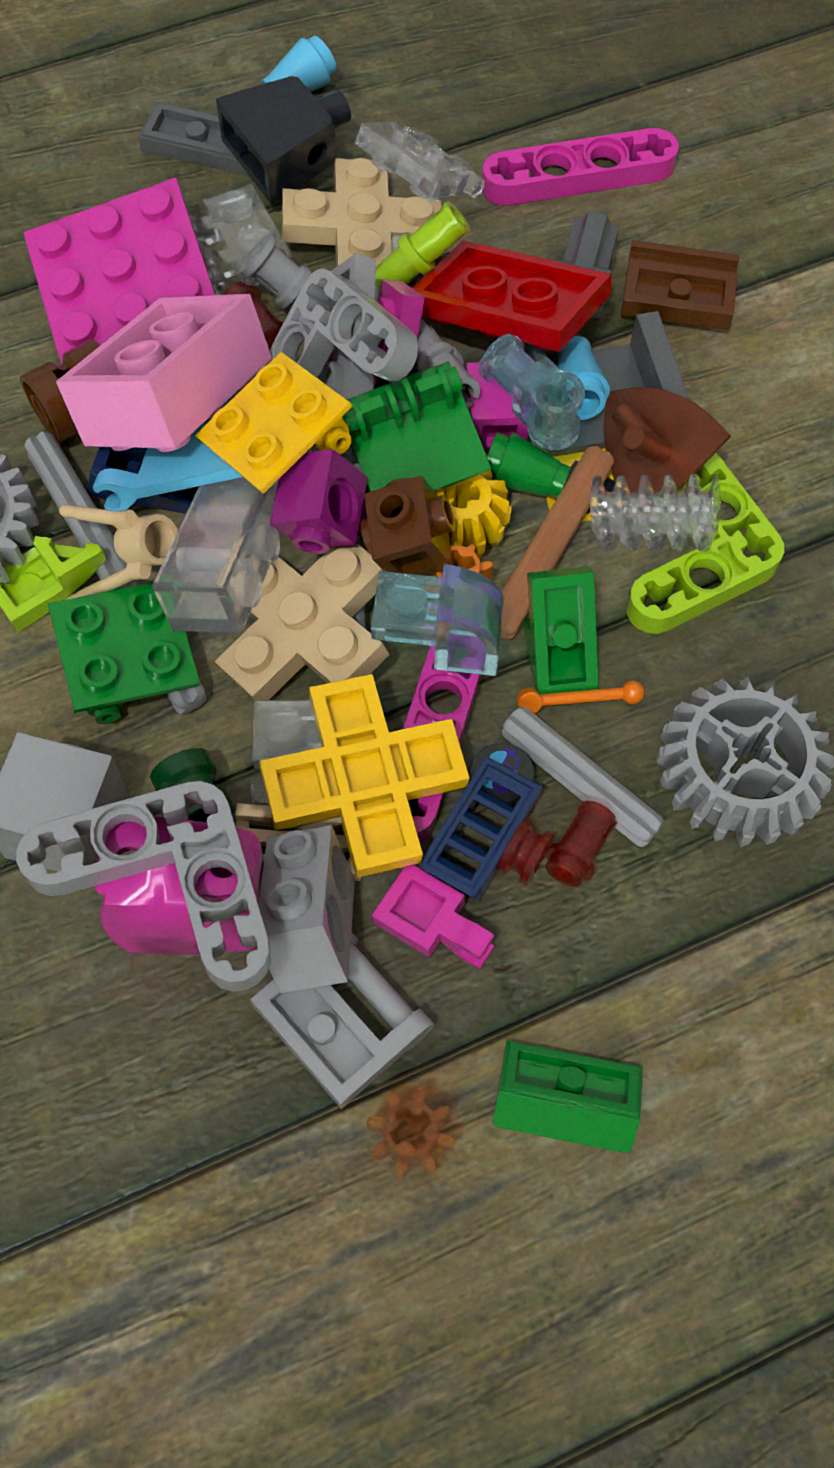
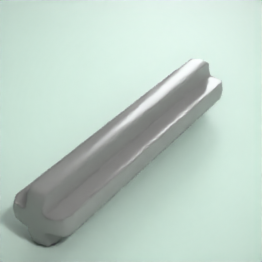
M519 707L506 719L502 729L504 738L522 749L531 760L634 844L644 847L659 833L664 823L663 817L528 708Z

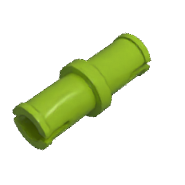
M449 201L445 202L443 207L413 234L409 232L404 233L397 241L399 247L376 266L375 284L378 288V297L382 279L403 281L408 285L420 273L427 275L435 268L434 261L463 235H467L471 231L466 219Z

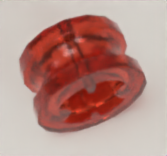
M524 819L509 841L497 870L504 874L510 870L517 872L520 878L519 882L527 886L543 862L555 834L547 830L543 834H538L533 830V823Z

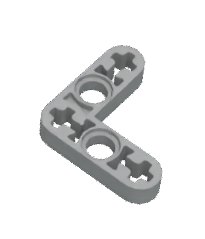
M322 268L309 275L270 348L272 359L267 364L280 352L296 362L298 349L305 339L304 349L297 364L316 378L320 375L334 346H336L362 370L390 382H396L406 377L413 368L418 354V341L410 328L351 280ZM329 298L336 301L332 310L330 304L327 303ZM362 312L361 324L358 331L352 337L353 324L359 313ZM382 339L385 340V344L389 348L387 353L377 347Z
M202 781L186 782L64 816L30 828L21 838L16 849V863L28 884L38 893L48 896L66 895L175 863L201 960L210 980L222 989L232 992L244 991L259 984L267 974L271 963L267 933L228 801L223 792L213 784ZM193 805H202V809L206 814H212L207 817L208 829L194 832L192 825L189 822H184L189 817L187 808ZM160 813L164 815L171 842L161 844V835L153 815ZM122 822L138 823L147 832L144 845L130 855L114 854L106 848L108 833L114 826ZM89 833L91 843L100 860L94 864H89L83 851L86 848L80 836ZM51 845H59L63 854L70 855L61 858L62 870L49 874L43 864L37 863L46 859L45 848ZM216 867L229 869L236 875L238 884L235 892L228 899L222 902H209L197 895L195 886L203 872ZM244 910L249 911L248 916H240L239 914ZM233 917L243 947H257V950L251 951L246 955L247 967L233 971L228 960L215 961L216 957L226 953V944L219 921H227ZM206 921L215 922L208 928L203 927V923Z

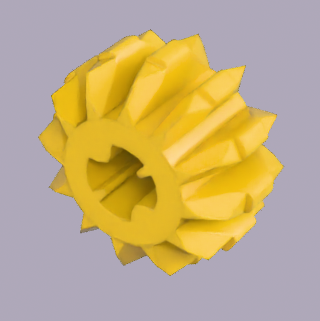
M491 471L435 491L438 496L445 495L453 510L455 531L448 533L450 546L468 547L470 544L475 545L474 552L479 560L482 554L485 553L486 545L498 547L499 542L503 539L504 528L510 523L512 508L507 500L508 490L505 486V481L492 480L493 473Z

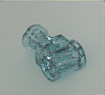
M506 334L494 341L480 359L478 366L479 374L486 381L499 384L512 397V413L527 426L528 435L533 443L551 451L570 447L578 439L581 423L577 412L582 408L585 399L584 384L579 377L571 372L560 370L547 357L536 363L524 351V343L516 335Z

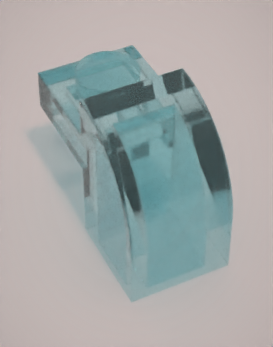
M443 564L442 577L379 571L371 623V639L435 646L434 670L496 676L504 597L498 586L491 580L477 572L458 566Z

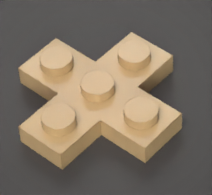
M335 158L334 192H323L310 188L302 190L283 189L282 242L335 245L336 267L356 253L375 259L377 266L392 253V236H400L406 232L413 234L442 208L441 200H430L417 196L408 198L390 197L388 192L387 162L371 161L365 158L353 160Z
M357 543L356 545L331 547L302 576L263 544L221 585L227 595L256 621L214 662L225 675L260 707L305 664L327 683L369 675L389 656V653L381 641L352 617L391 578L373 561L372 555Z

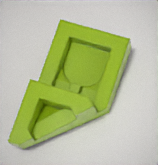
M35 536L33 542L35 547L22 554L26 561L24 566L6 564L4 569L10 581L7 584L0 582V608L18 633L49 612L48 603L65 600L102 566L107 559L98 544L86 543L85 548L57 545L53 543L51 538Z

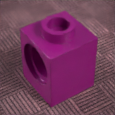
M334 449L305 453L278 479L270 525L293 540L292 544L294 547L308 553L322 554L328 552L330 547L356 545L368 477Z

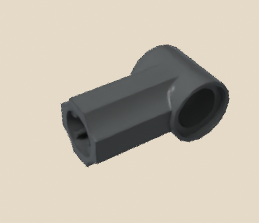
M589 211L581 218H574L563 260L558 259L557 262L611 274L612 270L609 267L613 260L619 227L611 223L607 214ZM605 302L591 318L601 320Z

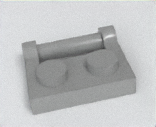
M352 932L348 979L393 1028L381 1041L331 985L280 993L273 979L250 999L252 1006L341 1109L404 1053L419 1044L435 1026L434 1022L421 1008L414 1011L356 947L358 938Z

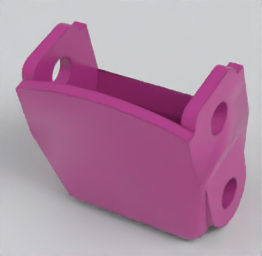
M154 817L161 835V844L171 842L165 818ZM191 820L184 821L192 825L194 832L208 829L207 823ZM122 822L114 826L108 833L106 848L118 855L126 851H138L146 840V829L138 823ZM235 827L258 903L264 864L260 839L251 830ZM97 854L95 858V863L100 861ZM175 863L94 886L97 893L103 897L100 912L102 927L106 934L129 953L200 954ZM222 867L210 868L198 878L195 886L196 893L203 900L222 902L235 892L238 879L229 869ZM244 910L239 915L248 916L249 911ZM234 917L227 921H219L226 944V952H244L257 948L256 946L243 947L239 939ZM206 921L203 923V927L208 928L215 922Z

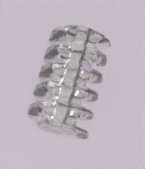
M672 474L665 475L660 492L653 491L649 475L641 476L636 492L629 491L625 475L617 476L613 492H606L601 475L593 477L590 493L591 523L596 540L604 551L616 549L620 540L627 551L638 550L643 539L651 551H660L667 537L672 549L678 552H682L687 548L691 536L696 548L700 552L708 551L714 542L719 527L721 507L720 484L717 474L714 475L708 491L701 490L697 474H690L684 492L677 491Z

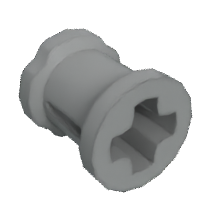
M268 233L252 248L242 262L238 272L244 278L252 276L276 297L275 304L284 309L294 301L303 284L312 273L306 265L299 267L275 246L276 239Z

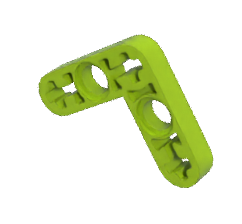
M717 452L700 469L699 474L697 475L696 473L674 496L707 544L642 575L635 580L630 590L626 613L630 622L643 632L651 634L667 632L767 582L774 576L784 555V543L781 536ZM699 485H701L702 490L700 492H697ZM713 501H724L734 507L737 516L730 520L717 519L708 512L706 505ZM744 528H747L745 535L743 536L741 531ZM746 547L752 553L762 551L765 554L764 560L762 561L757 555L747 558L744 555ZM698 568L710 569L719 576L721 585L714 589H703L692 582L689 573ZM674 585H676V589L678 592L672 594ZM649 595L655 602L669 597L664 611H661L657 605L646 607L644 605L646 596Z

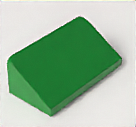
M506 1040L493 1124L498 1128L628 1153L632 1150L640 1123L642 1067Z

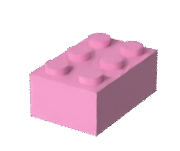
M250 294L166 297L156 300L59 378L56 384L84 446L112 447L115 451H123L133 447L156 448L160 452H170L185 446L191 439L190 435L207 419L213 418L215 413L223 408V404L238 390L243 389L254 378V375L272 359Z

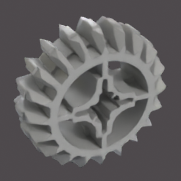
M749 676L739 681L736 690L723 677L718 682H715L711 693L699 686L697 690L692 692L688 703L681 701L674 708L671 716L672 721L669 724H665L660 739L664 746L660 747L657 754V765L666 769L660 779L661 789L677 790L671 802L673 811L689 807L694 811L689 821L691 829L702 826L704 821L713 824L715 828L712 833L715 842L723 840L728 830L735 831L740 847L749 845L754 838L755 832L766 846L777 840L781 834L780 831L791 836L800 830L804 824L803 819L814 818L821 808L820 799H824L831 789L832 780L826 775L834 767V756L824 752L829 743L830 732L811 730L817 721V711L800 714L795 709L798 704L797 693L786 697L785 701L774 696L776 693L774 681L766 684L762 692L754 690ZM774 742L782 750L788 763L777 754ZM697 748L705 753L703 759L714 768L716 773L715 782L711 780L701 766ZM757 749L752 760L747 764L743 763L736 773H731L737 762L742 758L746 759L752 750ZM750 794L758 799H748L736 795Z

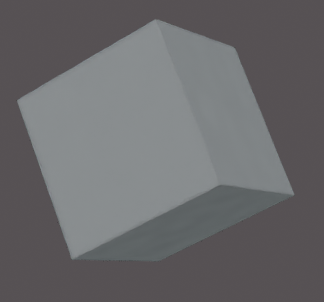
M17 732L0 772V852L7 859L16 861V849L21 838L34 826L128 799L130 794L113 756L87 750L76 745L59 743ZM89 833L80 836L86 848L83 851L89 864H94L96 852L91 843ZM51 845L45 848L46 859L37 864H43L46 869L57 872L62 870L61 858L70 854H63L59 845Z

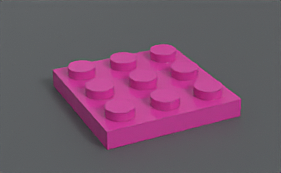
M176 177L23 232L61 365L63 353L89 339H94L101 346L159 298L216 295Z

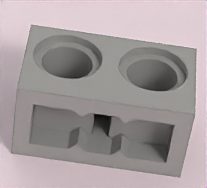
M332 825L307 830H295L267 837L258 906L269 941L271 957L269 970L280 993L348 982L355 880Z

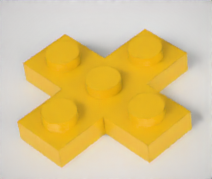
M373 674L309 687V700L322 747L260 761V771L275 831L340 816L356 878L421 863L423 853L408 801L466 788L470 779L452 719L389 732Z

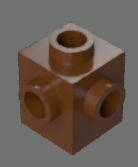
M422 475L415 478H399L389 482L383 488L364 494L367 519L361 521V533L365 546L372 555L373 561L395 584L453 568L448 535L449 532L455 531L453 510L445 495L438 496Z

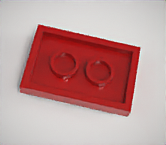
M462 240L413 289L425 297L422 316L430 318L436 323L454 324L481 331L484 335L490 337H505L531 344L537 349L560 352L611 295L612 274Z

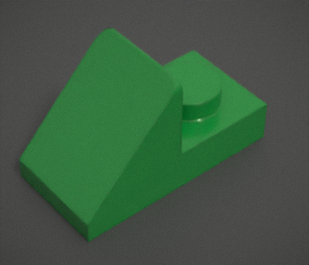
M589 566L527 573L530 618L524 620L523 628L535 690L539 694L599 689L594 572Z

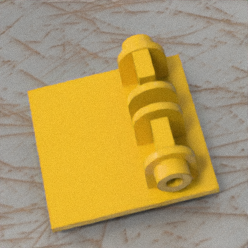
M280 352L269 364L261 368L256 376L229 403L218 410L213 418L195 436L264 494L314 444L320 451L334 449L339 454L346 452L351 444V436L342 416L353 406L340 394Z

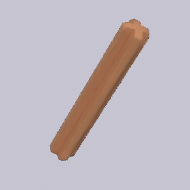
M598 446L586 448L487 615L486 628L490 633L498 635L504 640H511L517 634L529 613L527 573L554 570L611 472L614 457L610 452L602 451Z

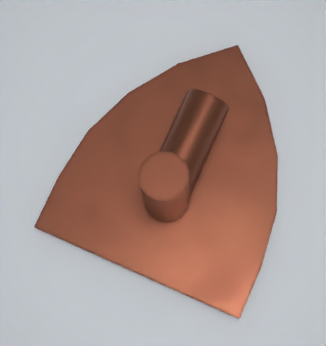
M633 387L610 391L606 401L603 425L605 449L614 457L611 472L614 481L629 504L646 523H649L731 437L712 415L694 401L665 389Z

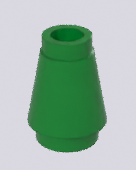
M513 431L510 436L496 432L487 454L491 472L493 473L492 480L505 481V486L509 490L545 497L550 496L557 499L562 491L570 470V466L560 463L558 459Z

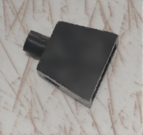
M294 76L285 77L216 99L223 143L271 204L282 199L283 189H297L333 165L336 158L335 128L351 120L349 104L340 91L337 90L316 99L303 82Z

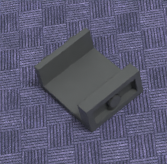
M658 311L636 315L630 345L592 351L609 383L610 391L645 387L665 389L690 399ZM526 343L524 357L517 358V361H524L527 391L530 392L533 402L530 405V419L535 437L543 436L548 454L553 457L585 452L586 448L591 446H598L600 449L605 448L603 424L606 403L603 410L593 418L573 420L566 417L555 386L558 356L547 358L544 350L537 349L531 344Z

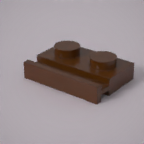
M632 240L621 315L636 317L637 314L658 311L662 321L729 330L734 315L738 275L737 266L740 255Z

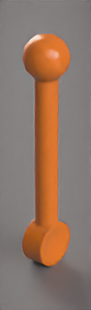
M634 680L627 681L622 687L547 694H539L534 688H524L517 694L516 702L518 708L526 707L534 714L542 706L622 699L626 703L634 705L644 699L645 690L640 682Z

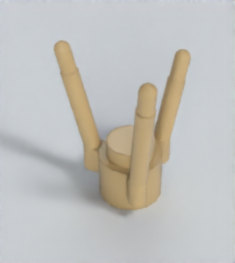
M62 505L59 509L60 515L63 517L114 525L117 528L113 540L115 551L127 563L125 569L77 591L66 599L111 591L132 580L147 579L151 574L152 566L165 565L171 562L178 553L180 547L179 529L165 515L137 516L132 510L110 511L71 505Z

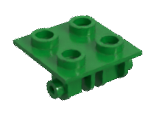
M449 361L405 377L400 381L392 382L346 399L353 407L342 418L349 428L351 443L361 470L368 477L367 485L370 492L385 487L393 480L415 478L421 475L434 491H438L491 471V466L461 393L463 386L456 367H451Z
M171 579L48 603L74 713L87 711L89 715L95 716L98 724H110L121 717L119 710L123 708L124 702L200 686V680Z

